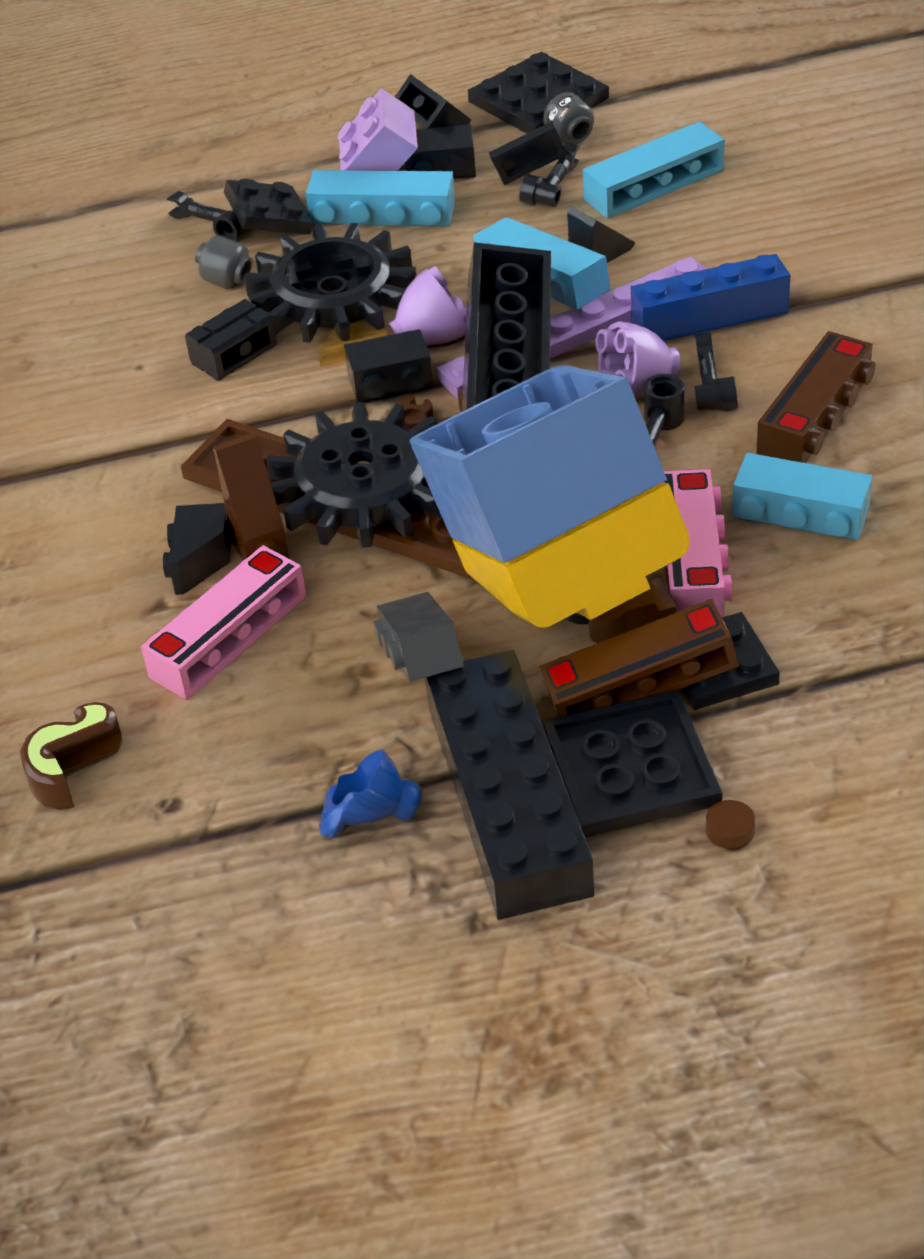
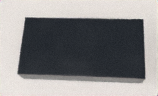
M553 121L488 152L504 185L568 155Z

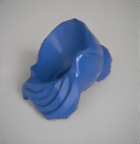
M377 750L367 755L360 762L357 770L353 773L340 775L337 784L330 786L329 791L326 793L319 824L320 834L329 839L335 838L338 833L342 832L344 825L373 823L391 814L401 820H410L414 817L421 804L422 789L416 781L402 780L396 765L384 750Z

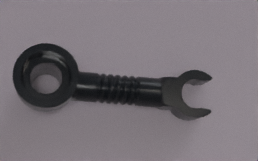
M566 142L564 147L568 155L558 159V162L547 178L526 174L520 188V202L531 205L541 203L556 207L562 191L561 186L558 185L566 173L577 166L579 159H576L575 155L580 146Z
M177 191L167 198L168 201H173L179 206L168 213L174 218L194 216L213 221V230L216 236L221 235L234 241L244 233L245 229L242 228L233 210L227 211L197 203L181 191Z
M711 332L695 334L702 385L694 386L697 410L721 407L722 411L737 409L738 400L734 376L717 378Z

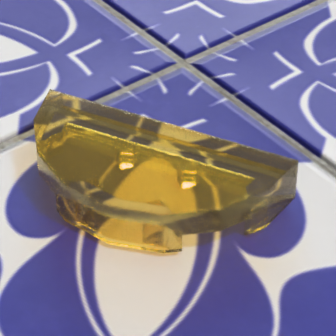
M364 323L350 324L349 341H341L336 333V329H333L328 333L329 338L318 345L320 366L346 360L344 344L390 334L383 328L377 331L364 328Z

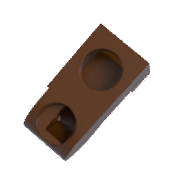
M658 577L647 580L651 589L592 620L588 619L591 639L599 643L646 623L676 613V605L662 578Z

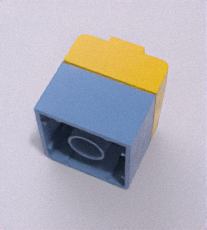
M566 365L553 367L420 432L409 440L450 537L453 538L452 541L465 571L513 614L537 627H549L574 613H578L590 620L651 589L646 576L678 560L685 555L689 548L690 537L670 485L664 483L667 480L627 377Z

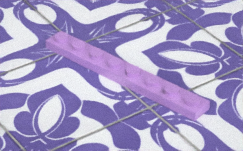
M690 256L603 294L578 310L571 308L550 318V359L595 339L599 330L608 329L615 322L631 323L630 286L646 283L650 280L674 277L690 271L705 270L706 268ZM464 356L436 368L438 381L457 399L458 392H463Z

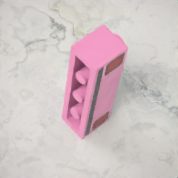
M711 469L664 471L667 478L664 483L670 485L690 537L689 548L685 555L665 566L667 590L676 605V612L713 599L721 617H724V601H732L731 574L723 575L722 572L728 570L729 561L727 544H719V541L725 540L724 515H716V512H721L720 486H712Z
M262 545L141 646L148 678L183 699L188 700L307 597L302 566Z

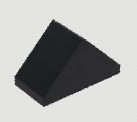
M570 206L567 212L569 242L606 256L607 263L628 252L635 245L636 242Z

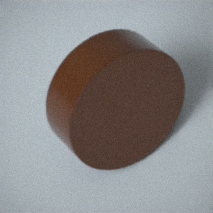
M723 800L715 803L706 814L707 837L712 843L725 849H736L747 845L755 834V814L753 810L745 803L736 800Z

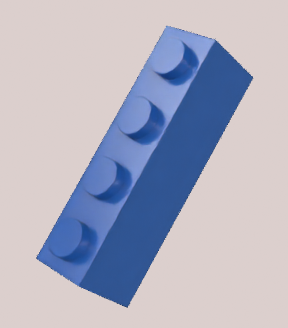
M772 254L630 286L631 323L649 329L656 333L663 341L789 313L791 275L778 255Z

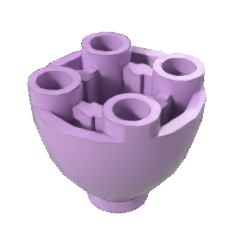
M436 266L429 270L425 269L409 284L399 303L396 318L389 323L395 334L420 329L426 346L452 342L463 337L466 332L467 309L458 296L450 299L452 295L446 287L448 284Z
M618 321L611 324L608 329L599 330L596 335L595 346L599 352L597 372L627 377L635 399L644 396L645 382L654 375L671 374L677 376L679 373L680 355L675 347H668L656 333L647 328L629 322Z

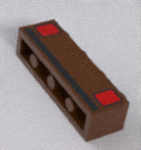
M828 331L758 421L756 454L806 463L812 454L817 455L821 450L825 436L830 430L835 431L838 427L844 410L854 405L861 387L871 382L876 363L871 361L873 344Z
M710 599L574 653L559 657L556 660L540 665L539 668L557 715L560 717L679 690L739 667L732 636L713 599Z

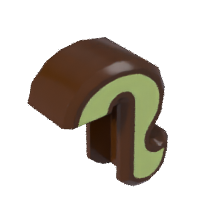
M92 702L81 705L74 710L75 722H52L45 724L26 737L20 749L22 766L32 794L44 806L59 810L75 807L64 774L116 753L120 749L123 739L116 712L112 706L106 703Z

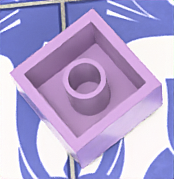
M382 88L373 98L368 97L362 104L357 117L352 122H346L339 132L340 169L398 171L418 148L414 110Z

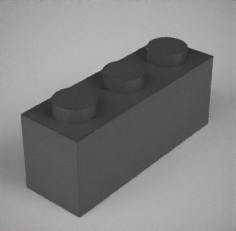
M429 592L377 605L380 619L373 621V626L379 646L384 648L386 657L391 658L394 669H402L410 682L464 667L454 623Z

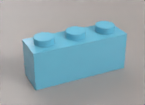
M746 453L733 484L732 517L858 541L870 508L873 475Z

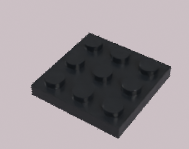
M539 52L468 89V102L527 134L545 125L543 122L544 111L549 102L557 95L564 92H572L592 108L609 99V86L546 53Z
M678 690L543 720L544 731L584 837L708 809L715 803L723 801V792Z

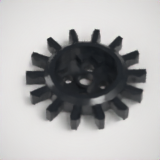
M351 223L344 237L328 238L322 224L314 225L313 240L301 245L287 234L280 236L282 257L258 252L255 255L258 273H245L244 279L249 301L255 304L257 309L261 308L271 314L276 335L295 321L300 323L303 342L311 343L318 327L334 326L340 340L344 342L350 339V323L362 319L378 331L384 329L383 309L381 307L384 306L397 310L404 292L416 278L417 271L416 267H412L411 249L409 246L392 250L390 232L386 230L370 241L365 242L360 240L358 223ZM334 288L337 289V290H335V291H326V290L334 289Z
M356 402L352 411V421L336 426L323 411L315 413L318 434L312 439L289 429L283 434L286 453L295 457L272 455L267 457L269 479L279 480L270 482L277 506L291 503L283 508L286 528L294 531L316 517L320 519L317 523L319 543L328 546L340 526L356 528L357 537L362 548L371 547L374 537L373 526L391 522L395 529L406 539L413 536L409 512L414 508L438 518L441 517V513L409 442L415 435L437 425V420L430 416L409 430L405 428L404 405L395 404L385 421L369 420L364 403ZM362 461L370 462V464H365V463L355 464V463H357V462H362Z

